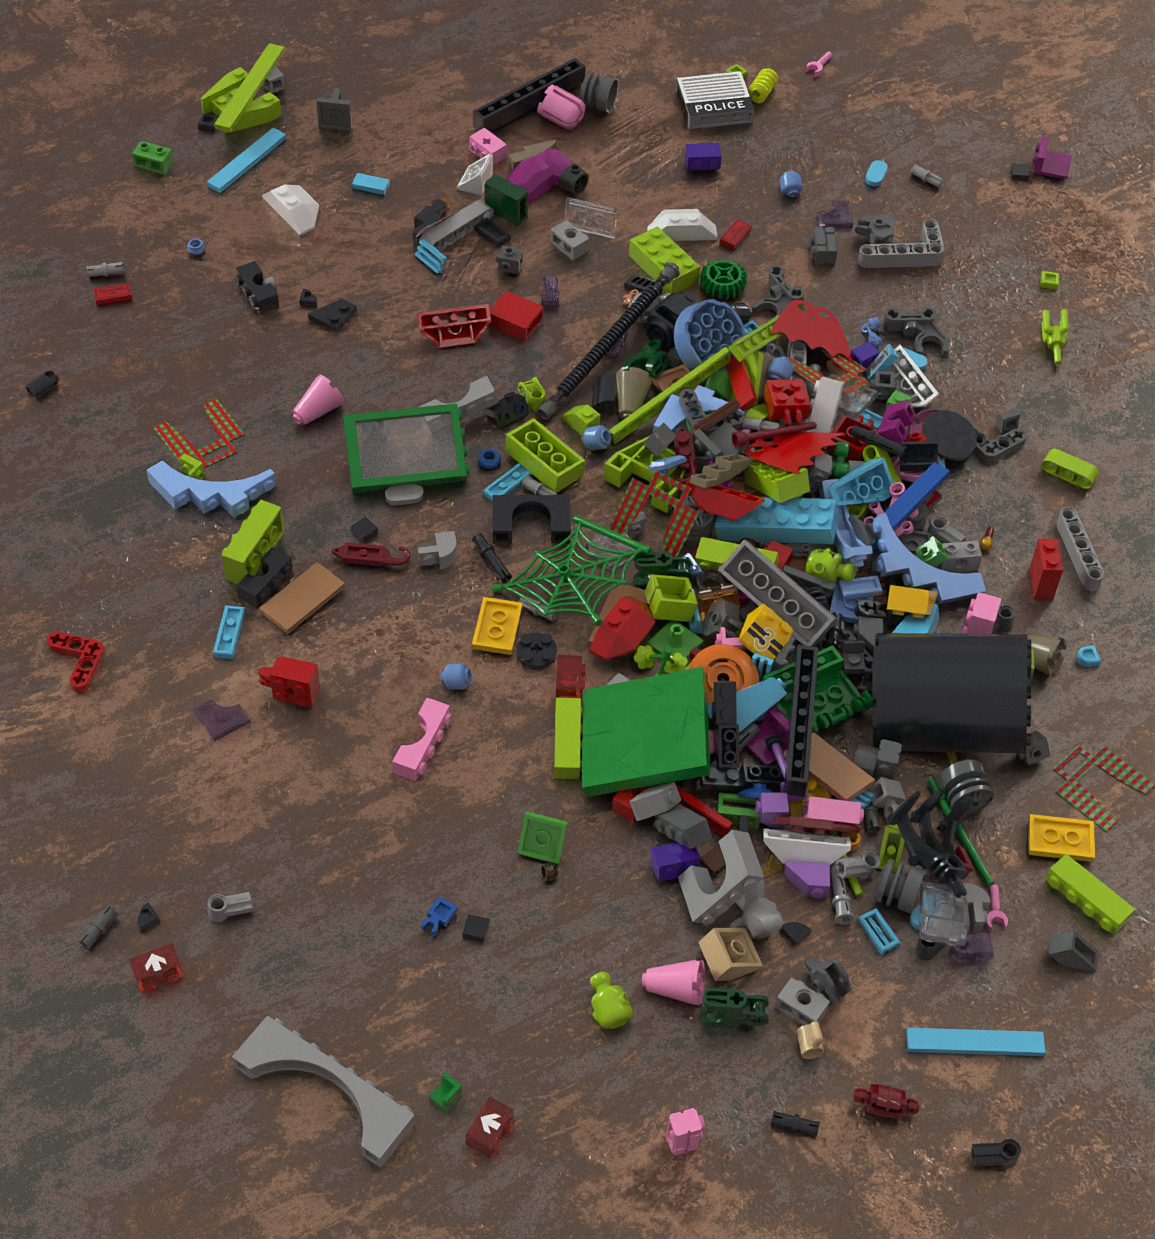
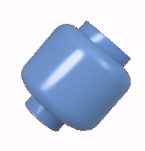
M787 171L781 176L780 187L785 196L796 197L803 190L802 179L799 173Z
M784 356L774 358L767 369L769 380H789L794 371L790 359Z
M603 425L588 427L583 435V443L590 451L605 449L611 441V433Z
M464 663L447 664L444 671L441 672V682L445 684L448 690L466 689L472 682V671Z

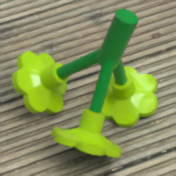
M650 645L638 646L636 649L637 653L634 655V661L638 663V668L640 669L652 668L654 665L653 661L661 658L662 663L659 672L655 676L663 675V670L666 673L683 671L688 665V659L683 657L681 653L677 652L671 656L673 652L672 646H666L663 654H655Z

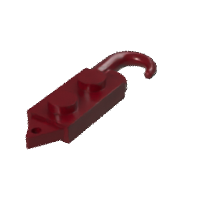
M681 426L674 439L676 456H685L687 461L678 464L677 468L689 470L690 476L682 479L676 474L675 479L682 484H686L691 479V475L697 474L692 432L689 433Z
M345 543L343 546L332 549V554L342 559L343 563L402 566L411 557L409 550L405 547L398 548L405 553L403 558H391L390 551L384 546Z
M790 816L789 818L775 817L774 822L786 825L787 828H792L793 832L804 833L805 830H811L815 835H826V832L829 833L830 831H841L849 834L860 833V828L856 825L828 820Z

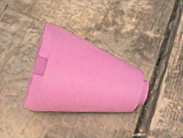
M320 374L315 378L294 408L293 419L298 424L306 425L343 404L344 398L337 387L333 388L330 385L331 381Z
M696 959L649 968L642 975V986L646 987V991L693 1005H700L703 1002L702 998L705 990V982H703L702 975H705L703 960Z

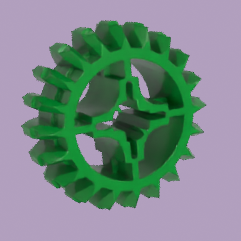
M721 259L719 261L713 260L712 263L707 262V265L703 266L700 273V286L703 291H706L707 295H712V298L719 297V300L721 298L727 300L730 297L734 299L735 296H740L745 290L747 272H745L744 267H740V263L735 264L734 260L731 262L728 259L725 261Z

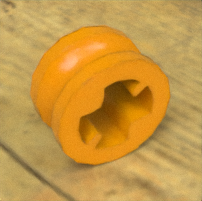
M842 833V837H850L851 839L850 851L856 850L860 844V834Z

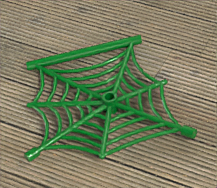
M576 515L573 518V522L578 524V526L565 540L542 552L535 551V557L532 562L517 577L505 585L497 584L492 586L493 593L502 592L503 589H506L524 598L540 610L544 616L560 612L582 613L590 615L595 626H600L602 620L598 614H595L597 604L610 590L620 585H627L625 572L628 565L639 553L650 555L652 548ZM581 527L588 528L636 550L616 551L600 547L584 535ZM579 534L595 548L621 555L606 557L592 553L582 546L578 539ZM574 536L573 542L566 548L547 557L543 555L561 547ZM576 544L588 555L604 560L598 562L586 560L575 551ZM569 548H571L570 551L564 556L553 561L550 560L551 558L557 557L558 555L566 552ZM573 554H574L578 559L582 560V561L585 562V563H589V564L583 566V565H581V564H579V563H576L575 560L573 559ZM631 556L623 568L621 580L614 579L616 568L620 561ZM538 557L542 559L538 567L530 575L519 582H515L533 566ZM566 557H568L566 560H564V561L561 562L560 564H558V565L555 564V563H557V562H559V561H562V560L565 559ZM616 561L611 578L604 577L609 562ZM546 562L547 565L536 578L530 579ZM571 562L578 568L570 570ZM605 564L601 577L594 576L597 566ZM551 565L554 568L549 575L543 576ZM593 568L591 575L585 574L586 569ZM561 577L558 585H556L553 581L549 580ZM584 578V580H582V581L578 584V586H576L577 582ZM594 580L582 593L580 592L579 588L585 582ZM546 581L552 584V586L555 588L554 593L552 594L546 587H544L542 584L538 582ZM603 581L604 583L593 589L586 601L584 598L586 592L596 583ZM530 583L538 585L551 596L549 603L540 595L522 585ZM616 583L600 594L592 609L589 602L594 593L605 585ZM566 586H572L574 589L559 592L561 588ZM519 587L536 596L547 605L546 610L542 609L525 595L511 588ZM569 593H576L578 595L556 599L558 596ZM577 599H580V600L582 601V602H567V603H560V604L553 605L554 603L562 602V601H567V600H577ZM571 605L585 606L588 610L557 609L550 611V609Z

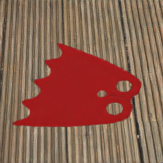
M800 299L793 300L781 312L771 330V334L778 332L786 334L790 342L803 340L811 349L822 347L832 357L841 353L850 362H853L846 337L838 320L830 310L823 307L812 306ZM798 304L806 305L809 310H801L798 307ZM819 312H826L829 318L821 317Z
M796 432L775 436V440L765 442L763 439L756 440L754 444L749 445L743 451L748 456L768 465L795 474H801L798 471V467L814 465L810 458L825 455L821 448L836 445L831 438L845 434ZM754 447L763 448V450L759 452L751 451V449Z

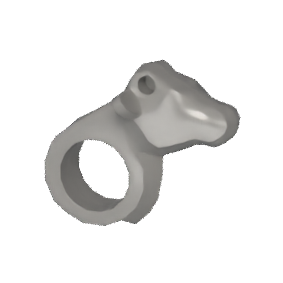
M764 878L755 888L750 889L743 895L742 899L736 901V904L743 911V915L730 925L731 928H746L751 940L770 936L772 933L779 931L783 925V917L777 911L776 904L764 896Z

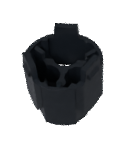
M689 291L683 295L671 293L646 315L648 324L645 331L650 341L660 339L662 341L661 349L668 350L674 347V328L677 318L685 308L696 304L699 298Z

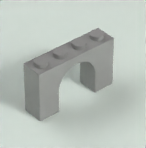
M731 830L719 841L726 863V877L723 885L717 892L714 889L707 868L690 866L678 877L692 922L704 925L713 923L718 916L726 912L736 901L742 899L743 895L750 889L755 888L764 878L749 833Z

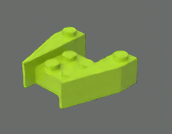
M239 67L227 73L201 97L203 114L213 112L219 117L248 73ZM271 92L252 100L231 132L269 123L282 116L280 100Z
M646 437L616 452L605 463L604 480L620 488L634 473L651 482L656 471H650L649 466L659 459L676 456L675 451L666 447L655 457L643 445L648 438ZM677 465L667 469L668 475L666 476L676 480L675 475L677 474L680 478L685 479L686 470L677 468ZM658 479L656 488L679 499L680 489ZM652 496V506L666 513L674 507Z

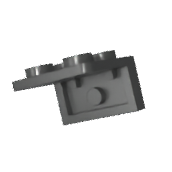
M728 422L722 424L708 436L700 429L693 433L696 439L694 441L695 445L700 451L703 450L710 461L715 462L718 456L740 454L749 447L748 442L743 447L735 448L733 446L731 436L732 433L738 431Z

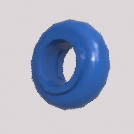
M485 449L479 453L477 459L479 465L483 468L493 469L500 464L501 456L494 449ZM491 457V458H493V459H492V460H486L485 458Z

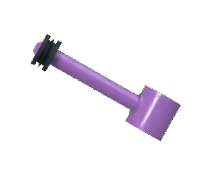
M771 734L765 739L768 750L774 752L785 778L786 759L781 749L783 741L779 734ZM784 782L780 785L781 793L784 790ZM807 789L805 797L787 795L788 803L805 800L808 797Z

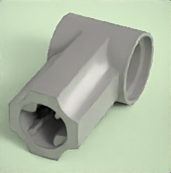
M942 516L932 517L927 532H932V536L944 543L965 542L966 536L950 527L946 518Z
M867 851L862 856L838 859L835 862V872L842 879L851 877L868 879L880 866L881 861L877 854Z
M249 892L226 897L221 894H215L208 899V916L213 922H222L228 916L253 912Z

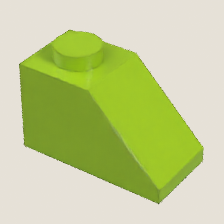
M588 404L575 406L561 415V419L582 436L588 427L600 425V414Z
M897 824L885 825L879 852L881 863L877 869L882 870L889 859L895 860L892 870L897 871L905 841Z

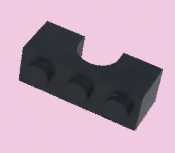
M255 261L236 268V284L242 287L244 296L250 299L251 306L256 308L259 314L279 307L277 292L271 283L262 285L263 272Z
M274 547L260 559L262 572L265 575L254 576L247 573L236 585L238 598L256 608L266 602L273 590H276L284 578L293 571L292 557Z

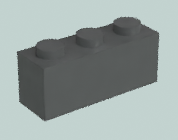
M676 804L669 811L654 815L656 820L654 824L658 832L667 835L670 839H674L689 849L712 838L707 819L680 804Z

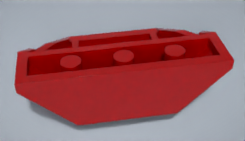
M489 304L417 313L419 331L439 348L475 344L491 323Z
M690 480L685 484L691 488L689 493L699 509L706 511L710 515L724 516L726 520L730 521L737 520L765 502V498L721 485L703 488L690 483Z
M632 596L621 597L599 626L589 652L605 661L634 652L655 625V619L648 604Z

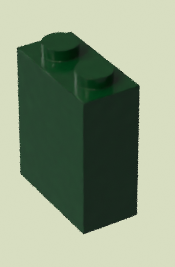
M497 174L485 182L484 201L485 204L494 210L495 215L517 227L528 218V191Z

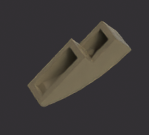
M556 140L523 146V151L509 154V168L511 172L514 171L520 162L528 157L534 156L547 148L556 150Z

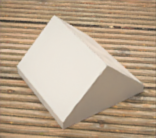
M490 153L469 165L457 189L482 196L485 190V182L493 175V155Z

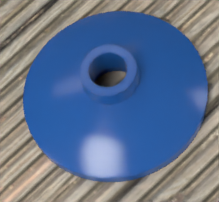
M753 783V788L738 792V796L760 798L761 793L776 792L766 789V784Z

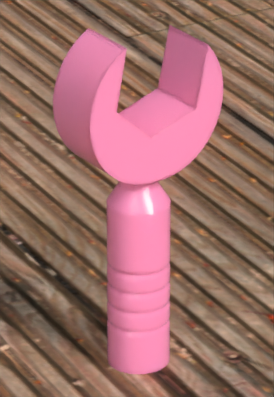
M828 51L818 62H809L806 72L816 70L814 77L820 76L823 65L832 57V53Z
M991 885L992 911L987 914L985 927L991 932L993 929L991 923L997 921L1002 923L1005 931L1008 918L1003 912L999 911V886Z

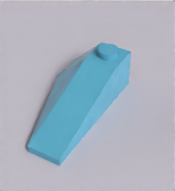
M872 459L855 467L829 486L827 490L830 498L837 500L838 506L884 501L891 497L889 488L893 484V480L885 459Z

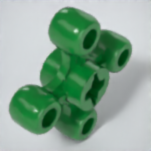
M836 442L834 455L837 456V459L832 461V474L829 478L840 479L850 472V463L844 462L845 457L848 456V443Z

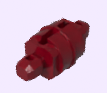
M870 1084L869 1091L858 1088L855 1089L853 1094V1100L856 1103L863 1105L866 1103L867 1112L882 1116L883 1118L902 1119L904 1111L906 1114L913 1115L919 1111L920 1105L918 1101L910 1098L907 1100L905 1090L894 1088L890 1085Z

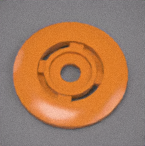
M717 644L709 646L700 651L689 666V669L703 667L707 677L708 703L714 701V682H718L717 676L721 673L727 674L729 681L736 682V692L759 683L756 665L751 663L752 659L743 650L732 645ZM719 660H726V661H727V663H726V662H720V663H717V664L713 665L712 667L709 666L710 663L715 662V661H719Z

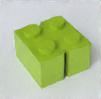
M651 574L644 593L648 604H650L649 607L654 619L691 622L698 605L695 594L692 592L693 589L689 578Z

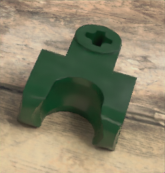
M654 339L647 342L639 354H631L621 369L624 368V371H628L629 367L639 368L647 371L650 378L659 377L668 365V355L661 349L662 341Z
M652 552L650 555L639 553L634 559V565L639 571L633 577L634 587L645 590L651 574L681 577L683 574V577L689 578V581L693 579V574L689 570L691 560L686 556L672 557L667 552Z
M709 988L703 994L702 1001L704 1007L700 1012V1021L706 1027L735 1029L742 1024L763 1026L769 1022V1016L766 1014L769 999L765 996H751L738 989Z

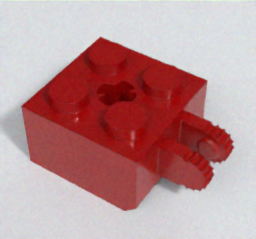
M803 379L766 380L763 399L770 420H784L786 425L791 423V419H795L796 424H802V419H808L811 403Z
M844 415L831 433L845 434L831 438L833 442H846L849 444L848 456L844 460L864 461L863 450L868 444H866V441L851 436V432L855 425L877 432V429L873 428V420L870 419L867 424H864V416L859 415L856 420ZM835 445L827 446L826 451L834 455Z
M281 656L276 658L273 668L261 667L258 670L260 684L272 688L273 699H277L280 702L294 703L302 707H313L320 690L317 664Z

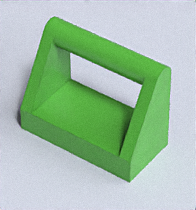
M719 793L717 813L732 822V826H739L740 815L748 816V827L759 828L760 816L756 814L755 809L723 806V801L755 805L756 801H759L760 798Z

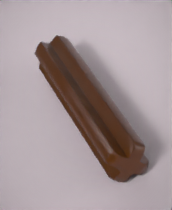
M732 399L695 423L694 431L698 429L702 432L706 431L738 410L740 403L736 399Z

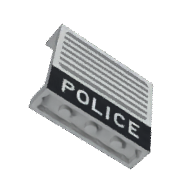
M741 71L677 78L676 92H681L688 112L687 125L689 129L753 122L754 107Z

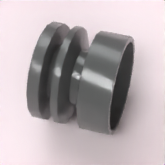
M589 71L582 84L580 99L584 102L585 106L588 105V107L593 108L596 104L598 110L610 112L617 95L618 79L605 76L602 80L601 74L597 73L595 75L594 72Z
M687 496L684 504L700 513L683 546L697 548L699 547L701 537H712L714 515L707 514L706 511L699 509L693 497Z
M977 760L957 762L946 768L940 775V782L945 793L948 795L947 799L952 810L962 801L969 799L973 801V805L968 814L985 808L994 799L991 785L986 779L981 763Z
M889 859L886 866L882 869L878 880L876 902L881 903L885 894L888 895L886 905L890 906L893 899L897 898V909L912 913L925 870L911 866L908 873L904 874L903 863L900 862L897 871L892 870L895 860Z

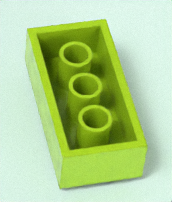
M658 226L630 239L629 256L654 280L660 276L659 273L664 269L666 263H674L679 267L680 275L674 278L670 284H666L663 287L667 293H678L699 282L700 266Z
M534 418L506 434L504 451L555 493L583 477L585 460Z
M260 500L252 508L247 520L242 522L240 530L237 534L233 535L231 543L222 552L221 558L223 559V570L225 571L226 580L238 584L247 573L254 576L261 568L260 559L272 547L276 546L285 532L282 507Z

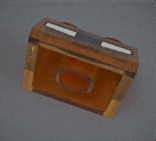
M733 583L696 591L702 621L711 604L720 598L737 604L740 609L737 586Z

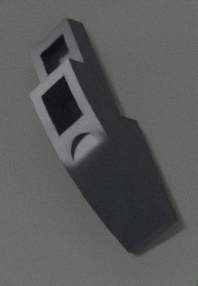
M714 682L712 725L717 765L719 768L739 767L736 682Z
M742 764L741 768L710 767V775L699 777L701 789H717L718 794H738L742 790L753 788V783L766 784V789L769 790L779 788L781 783L784 782V776L779 766Z

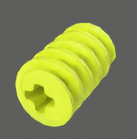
M765 68L756 76L748 88L749 96L753 102L760 104L766 100L778 82V75L775 71Z

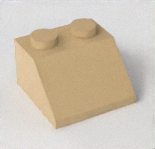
M713 928L698 942L715 981H732L763 967L746 928Z

